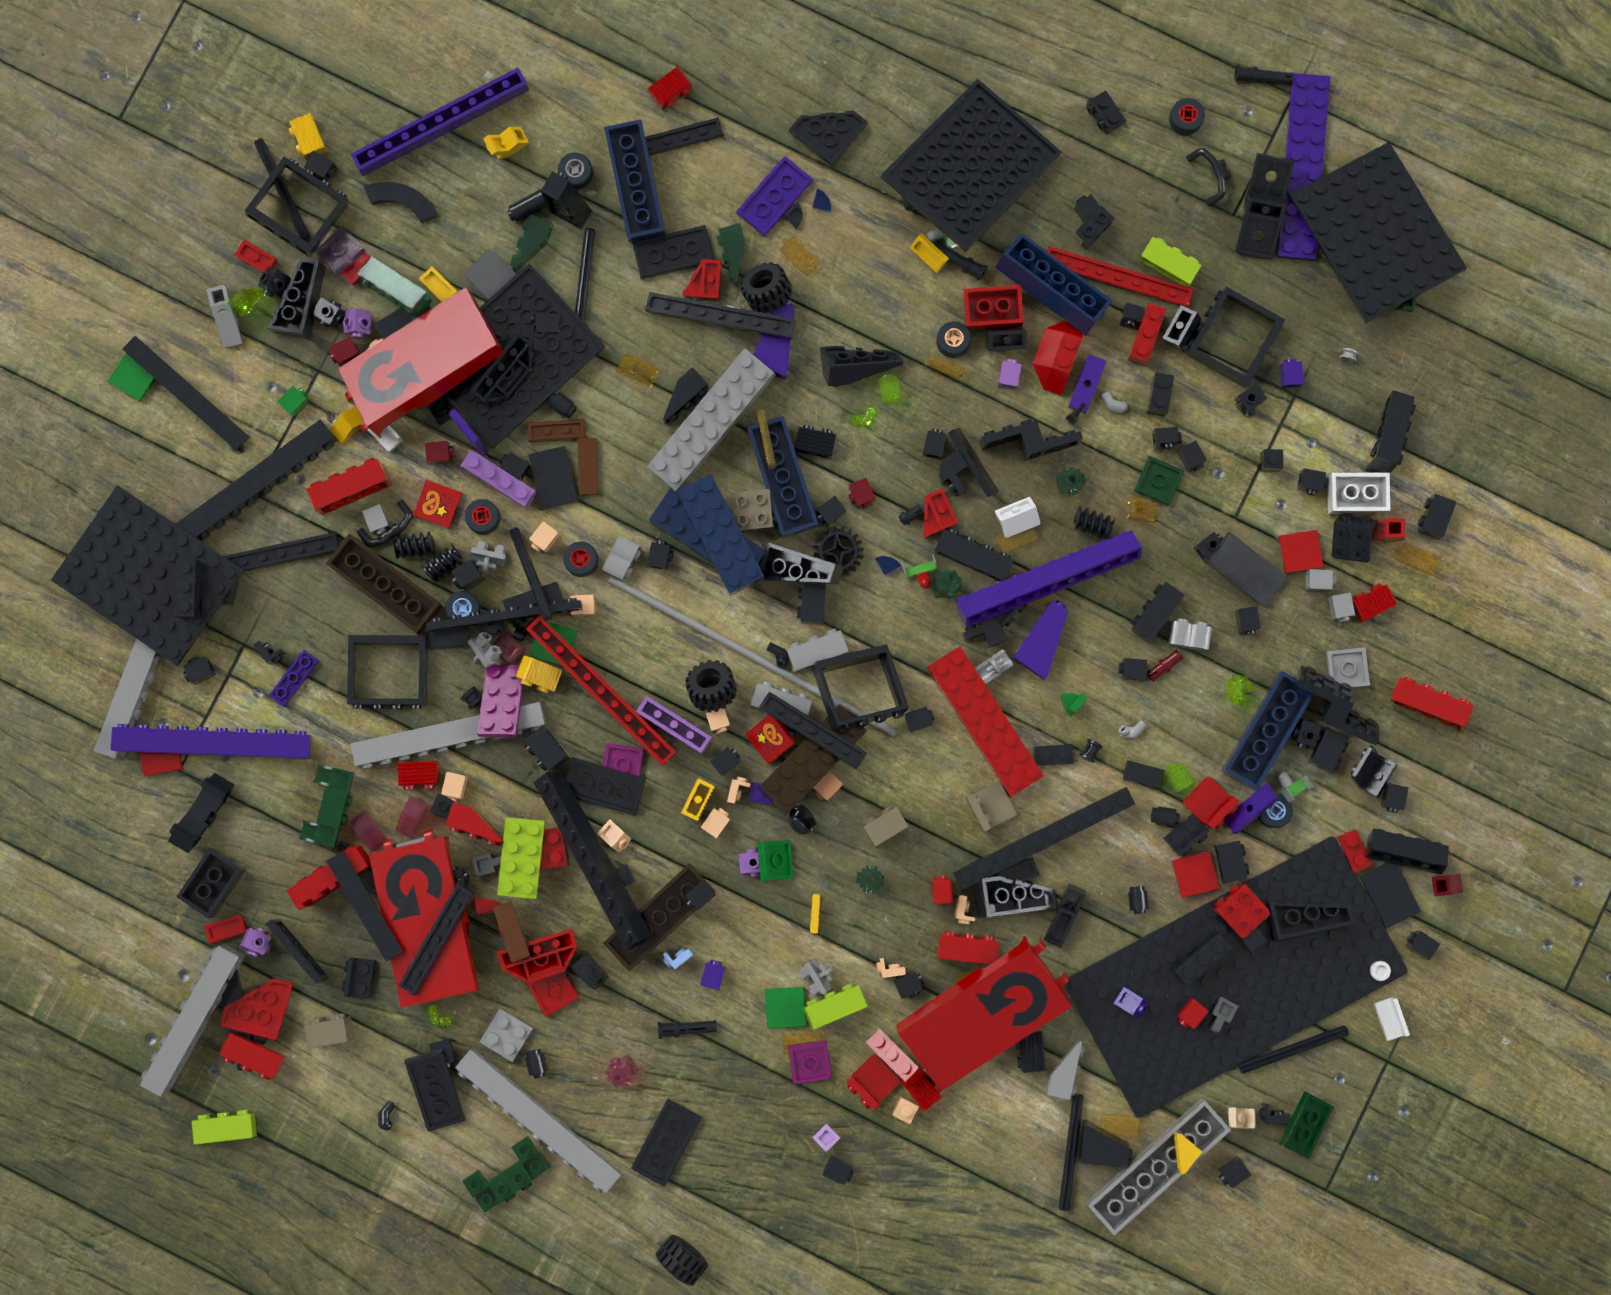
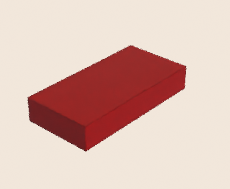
M243 914L204 925L209 944L244 934L247 930Z

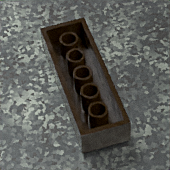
M351 534L347 535L325 563L418 635H421L427 627L426 623L431 622V619L443 607L440 602Z
M840 704L836 707L840 721L854 718ZM827 716L821 724L832 730ZM858 726L851 727L846 732L835 731V733L854 745L867 732L864 727L858 728ZM805 739L759 786L758 790L786 816L840 759Z
M689 863L638 910L652 937L640 946L625 950L618 935L614 932L603 944L630 972L697 910L696 908L692 910L685 902L688 899L685 895L703 880L715 893L716 891Z

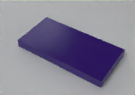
M784 156L740 206L736 214L765 237L783 217V214L790 209L810 186L813 179Z
M455 409L449 412V415L481 456L488 453L487 449Z

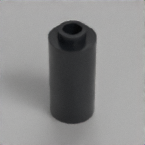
M541 189L508 206L507 214L511 221L515 220L519 223L547 207Z

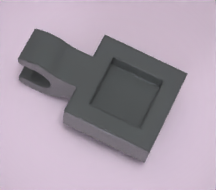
M492 853L473 857L472 861L476 877L497 872L495 866L501 865V856L493 858Z
M1219 997L1211 1013L1216 1018L1211 1024L1210 1030L1219 1033L1224 1021L1227 1023L1231 1022L1238 1005L1223 997Z

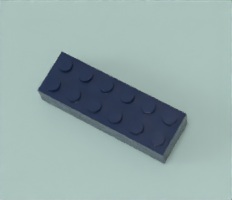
M639 119L604 127L629 242L665 235L666 231L642 120Z
M1023 233L1004 252L995 267L1016 284L1021 285L1025 291L1085 336L1112 303L1110 298Z
M784 416L747 427L765 488L769 489L771 493V505L781 538L784 539L818 528V521Z
M712 474L678 490L677 494L729 595L732 596L763 580L764 575Z
M670 488L650 517V523L713 564L677 492ZM745 538L759 565L765 550Z
M1284 671L1279 672L1221 772L1253 791L1259 790L1314 693L1298 687L1296 678Z

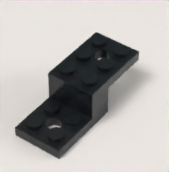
M1261 153L1256 154L1243 205L1244 216L1235 252L1273 259L1287 206L1285 197L1295 163L1294 160ZM1274 171L1277 175L1274 180H1267L1266 174ZM1256 232H1262L1264 237L1262 240L1256 241L1253 239V235Z
M1028 419L1020 422L1021 425L1016 427L1008 425L1003 427L1002 431L995 433V430L984 433L979 445L982 451L1018 440L1024 461L1077 446L1083 437L1081 431L1075 432V430L1065 432L1064 436L1057 438V435L1048 437L1044 442L1037 420L1032 421Z
M1301 665L1298 670L1297 686L1327 699L1323 705L1322 722L1376 746L1379 741V724L1375 720L1363 718L1356 711L1351 710L1354 705V689L1347 683L1341 684L1335 681L1329 675L1317 673L1312 667Z

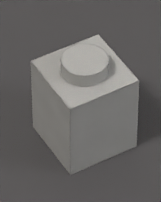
M381 504L362 511L368 528L373 535L379 536L382 532H387V529L391 528Z
M1310 569L1306 571V591L1329 592L1335 587L1336 577L1333 575V570Z
M1351 592L1333 595L1328 598L1332 620L1338 619L1339 623L1350 621V617L1355 615Z

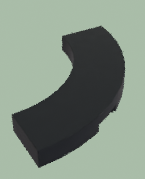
M377 182L363 186L372 205L381 202L400 203L409 208L418 217L421 224L438 217L436 210L429 200L420 192L407 185L396 182Z

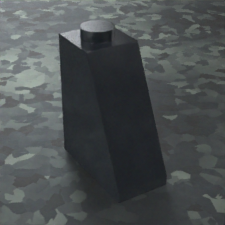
M1082 1120L1079 1151L1080 1163L1128 1167V1161L1132 1160V1149L1129 1148L1128 1142L1088 1120Z

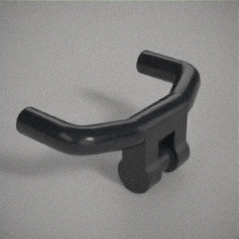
M1199 148L1188 154L1186 159L1188 162H1191L1203 156L1210 162L1218 180V193L1206 199V204L1211 206L1224 198L1226 192L1225 180L1231 178L1232 175L1226 168L1225 159L1217 160L1208 150Z
M403 499L398 501L397 504L405 514V517L399 525L395 523L387 532H382L380 534L382 537L371 540L363 528L356 532L365 545L369 547L384 545L407 528L412 520L413 513Z

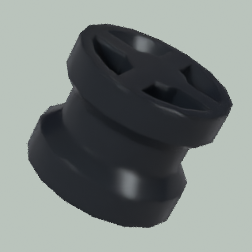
M474 686L464 693L460 699L468 704L470 710H473L482 702L483 695H480Z

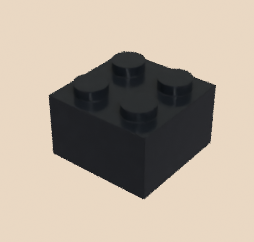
M541 726L524 740L527 744L524 747L531 755L538 757L539 760L536 762L545 771H555L570 758L544 726Z

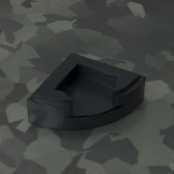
M798 202L783 214L795 229L799 227L802 221V210Z

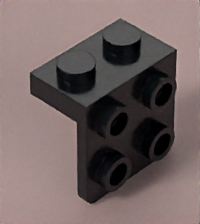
M1349 513L1339 514L1333 528L1332 557L1364 563L1369 562L1371 558L1372 534L1377 527V519H1372L1369 516L1356 517Z
M1370 745L1368 749L1366 748L1363 751L1360 763L1352 769L1351 779L1359 789L1378 798L1395 771L1397 764L1379 755L1375 747Z

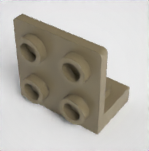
M769 489L732 493L734 519L741 532L777 529V523L772 518L771 493Z
M1000 781L965 798L982 832L1017 815Z

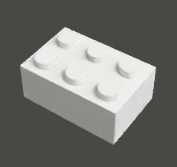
M1331 473L1327 476L1328 514H1386L1390 511V473Z

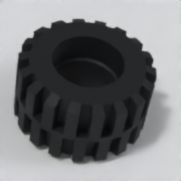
M769 262L768 264L756 265L755 268L750 269L743 276L744 279L740 282V290L749 307L753 311L755 310V312H774L775 309H780L782 305H785L787 303L786 300L791 297L792 285L783 268L777 263Z
M707 660L706 663L700 662L699 666L695 665L693 671L690 670L688 672V676L685 679L686 689L694 707L699 708L700 711L706 710L711 712L715 710L717 712L721 708H727L726 705H730L733 702L732 699H735L737 692L736 683L730 667L724 662ZM717 684V685H715L714 687L706 688V687H708L709 685Z
M671 1234L655 1253L660 1264L671 1275L686 1285L693 1286L708 1268V1263L700 1252L676 1235Z

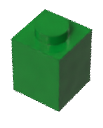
M294 386L277 401L293 418L310 403L306 399L308 394L301 387L297 390Z

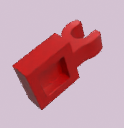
M363 253L357 261L351 259L339 272L355 286L367 273L364 268L369 266L373 259L366 253Z

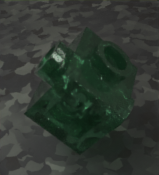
M1074 467L1064 468L1063 472L1055 475L1059 494L1068 493V496L1079 494V490H1082L1083 485L1086 483L1084 473H1080V469H1074Z
M946 569L934 574L931 579V586L935 599L942 597L949 599L958 594L962 587V580L956 570L949 571Z
M866 865V869L862 868L861 872H857L856 883L859 884V888H863L862 892L874 894V890L879 891V887H883L884 876L881 875V871H877L878 867ZM868 876L874 877L873 883L867 882Z

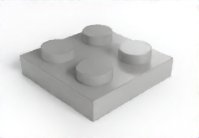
M1365 647L1326 652L1328 675L1333 677L1335 681L1341 684L1347 683L1352 688L1370 686Z
M499 1008L481 1038L480 1043L513 1062L533 1027Z

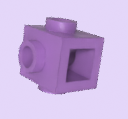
M357 308L346 310L343 321L344 333L350 334L352 338L361 339L363 336L371 334L372 312Z
M747 849V853L739 854L740 873H748L749 877L760 876L758 849ZM751 859H755L757 861L756 866L750 865Z
M249 928L246 930L239 948L246 950V954L251 957H261L264 953L267 954L272 945L270 942L271 937L267 935L268 932L265 930Z

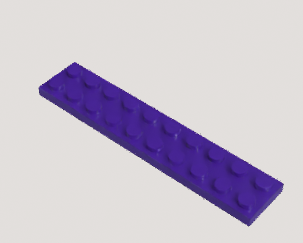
M1293 73L1285 158L1294 160L1295 163L1285 197L1287 206L1278 236L1277 257L1315 261L1317 243L1290 200L1289 195L1323 176L1330 76Z

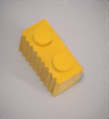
M311 113L289 121L291 128L288 129L292 138H296L298 141V145L295 146L300 156L303 155L307 160L313 151L318 154L327 152Z
M523 656L516 677L522 679L520 683L530 687L532 684L537 685V690L548 693V690L555 692L563 670L534 658Z
M698 778L681 813L699 821V817H702L701 814L705 810L704 807L707 806L706 804L710 800V796H712L711 793H714L715 786Z

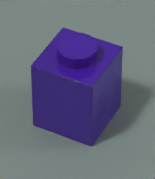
M1287 359L1279 366L1281 389L1299 388L1304 384L1302 361Z
M712 959L710 963L706 962L700 983L701 986L716 990L720 989L725 966H721L722 962Z

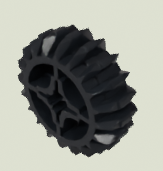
M834 526L833 533L830 528H827V536L821 532L820 536L823 539H815L820 545H813V549L818 550V552H814L812 555L825 560L824 556L832 557L836 560V564L843 566V557L854 553L853 559L843 568V571L849 576L850 572L848 569L855 572L854 564L860 566L861 562L857 559H863L864 555L858 554V552L864 551L863 547H858L862 544V541L858 540L855 542L858 535L854 534L851 537V529L848 530L847 534L844 533L845 527L843 526L841 532H838L837 526ZM840 537L848 540L853 547L842 546ZM834 538V546L822 551L825 543ZM837 543L838 548H840V550H843L840 556V561L838 560V556H836V554H833V552L836 551Z

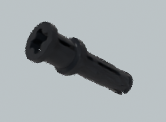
M1237 64L1234 72V81L1244 80L1250 81V83L1263 81L1291 85L1293 72L1259 70L1256 66L1249 68L1241 67V65Z
M936 241L934 245L940 248V251L949 258L948 261L961 267L963 273L975 276L977 281L982 279L987 270L986 265L982 266L973 261L974 258H966Z
M677 1020L673 1023L658 1022L659 1039L669 1036L678 1038L684 1034L717 1033L716 1020L679 1023Z

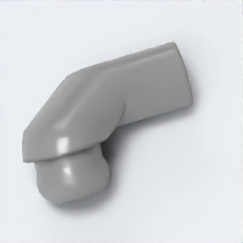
M1110 391L1102 394V398L1109 411L1120 414L1128 409L1127 403L1114 400Z
M1141 720L1134 727L1122 725L1118 730L1119 735L1124 739H1136L1147 725Z

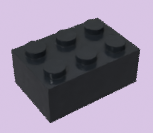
M209 848L176 897L205 917L214 918L246 869L217 849Z

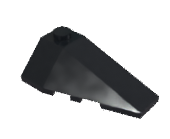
M845 346L820 347L823 377L827 385L832 387L848 385L903 365V360L898 351L875 349L873 352H867L862 350L863 348L856 347V351L845 350Z
M1001 876L980 879L975 897L978 918L1057 908L1054 888L1024 883Z

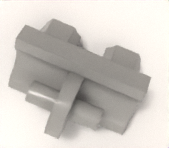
M478 541L476 547L471 549L472 561L477 562L476 566L483 567V573L487 574L489 569L495 570L496 566L506 567L505 546L496 545L494 552L488 551V543Z
M488 632L480 633L476 638H470L468 641L476 654L473 661L475 664H483L485 668L492 665L498 666L502 663L499 657L502 651L496 645L491 646L489 642L492 637Z
M1002 649L977 666L975 670L984 684H987L1014 664Z
M814 958L804 965L805 967L799 971L803 980L812 977L815 982L808 987L812 996L823 995L832 989L829 983L832 980L829 974L833 970L832 966L826 969L823 963L818 965Z

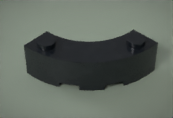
M216 773L210 778L206 777L201 784L202 790L189 811L178 824L175 823L170 829L169 833L171 836L168 842L189 853L202 839L201 836L205 830L211 827L218 816L216 813L226 803L235 784Z

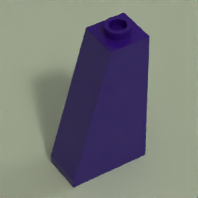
M787 301L780 309H775L771 315L794 319L795 307L792 306L791 302ZM762 334L753 355L772 370L777 377L786 380L791 339Z
M1058 600L1050 602L1012 658L1043 680L1048 676L1068 614V610L1065 609L1066 605Z

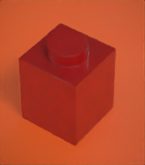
M1190 998L1176 1015L1180 1019L1178 1023L1186 1029L1189 1027L1195 1029L1208 1013V1010L1195 999Z

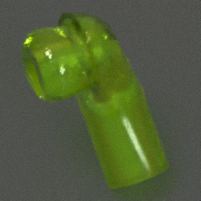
M869 405L864 414L852 415L850 418L852 425L855 427L869 425L877 409Z
M435 1004L426 1007L432 1024L440 1028H447V1026L451 1025V1018L439 1015Z

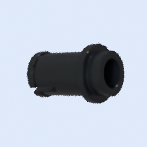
M917 504L910 510L901 512V515L898 517L904 526H909L910 522L924 515L923 510H920L922 509L920 505Z

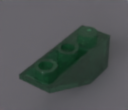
M530 215L529 220H525L523 237H519L517 254L512 256L510 263L515 273L548 244L554 228L551 221Z
M740 223L718 229L719 235L716 236L718 246H723L724 253L721 255L724 265L728 264L730 271H727L729 281L734 282L735 287L739 283L746 247Z

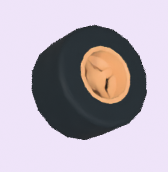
M951 321L945 323L938 331L936 344L943 355L951 358L960 357L967 352L970 346L971 334L964 324Z

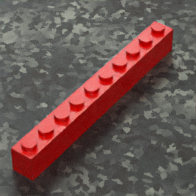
M540 615L526 628L548 653L662 767L676 754L654 729Z

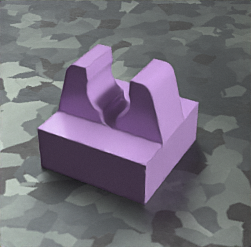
M826 1123L813 1136V1139L827 1152L840 1137Z

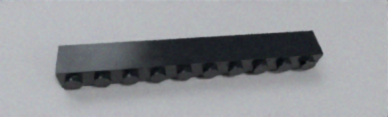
M321 419L181 519L176 525L200 541L207 539L210 536V532L225 526L228 519L239 516L241 510L246 506L251 507L257 502V498L262 495H268L275 485L283 484L293 472L295 474L304 468V464L315 461L319 457L318 454L322 451H328L334 447V443L337 441L325 423Z
M561 770L545 772L533 782L625 950L640 946L652 937V934Z
M1124 787L952 872L960 890H963L979 882L982 878H987L1135 805V802L1128 788Z

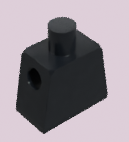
M586 950L571 962V968L593 990L599 988L610 977Z

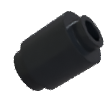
M561 392L553 393L548 400V403H550L549 408L563 418L570 419L577 409V406L574 405L575 402Z
M1161 806L1152 808L1151 823L1174 828L1175 824H1179L1180 813H1177V809Z
M1145 886L1129 887L1130 911H1134V914L1146 913L1145 909H1149Z
M541 1049L526 1052L525 1061L529 1076H533L534 1079L545 1076L548 1068Z

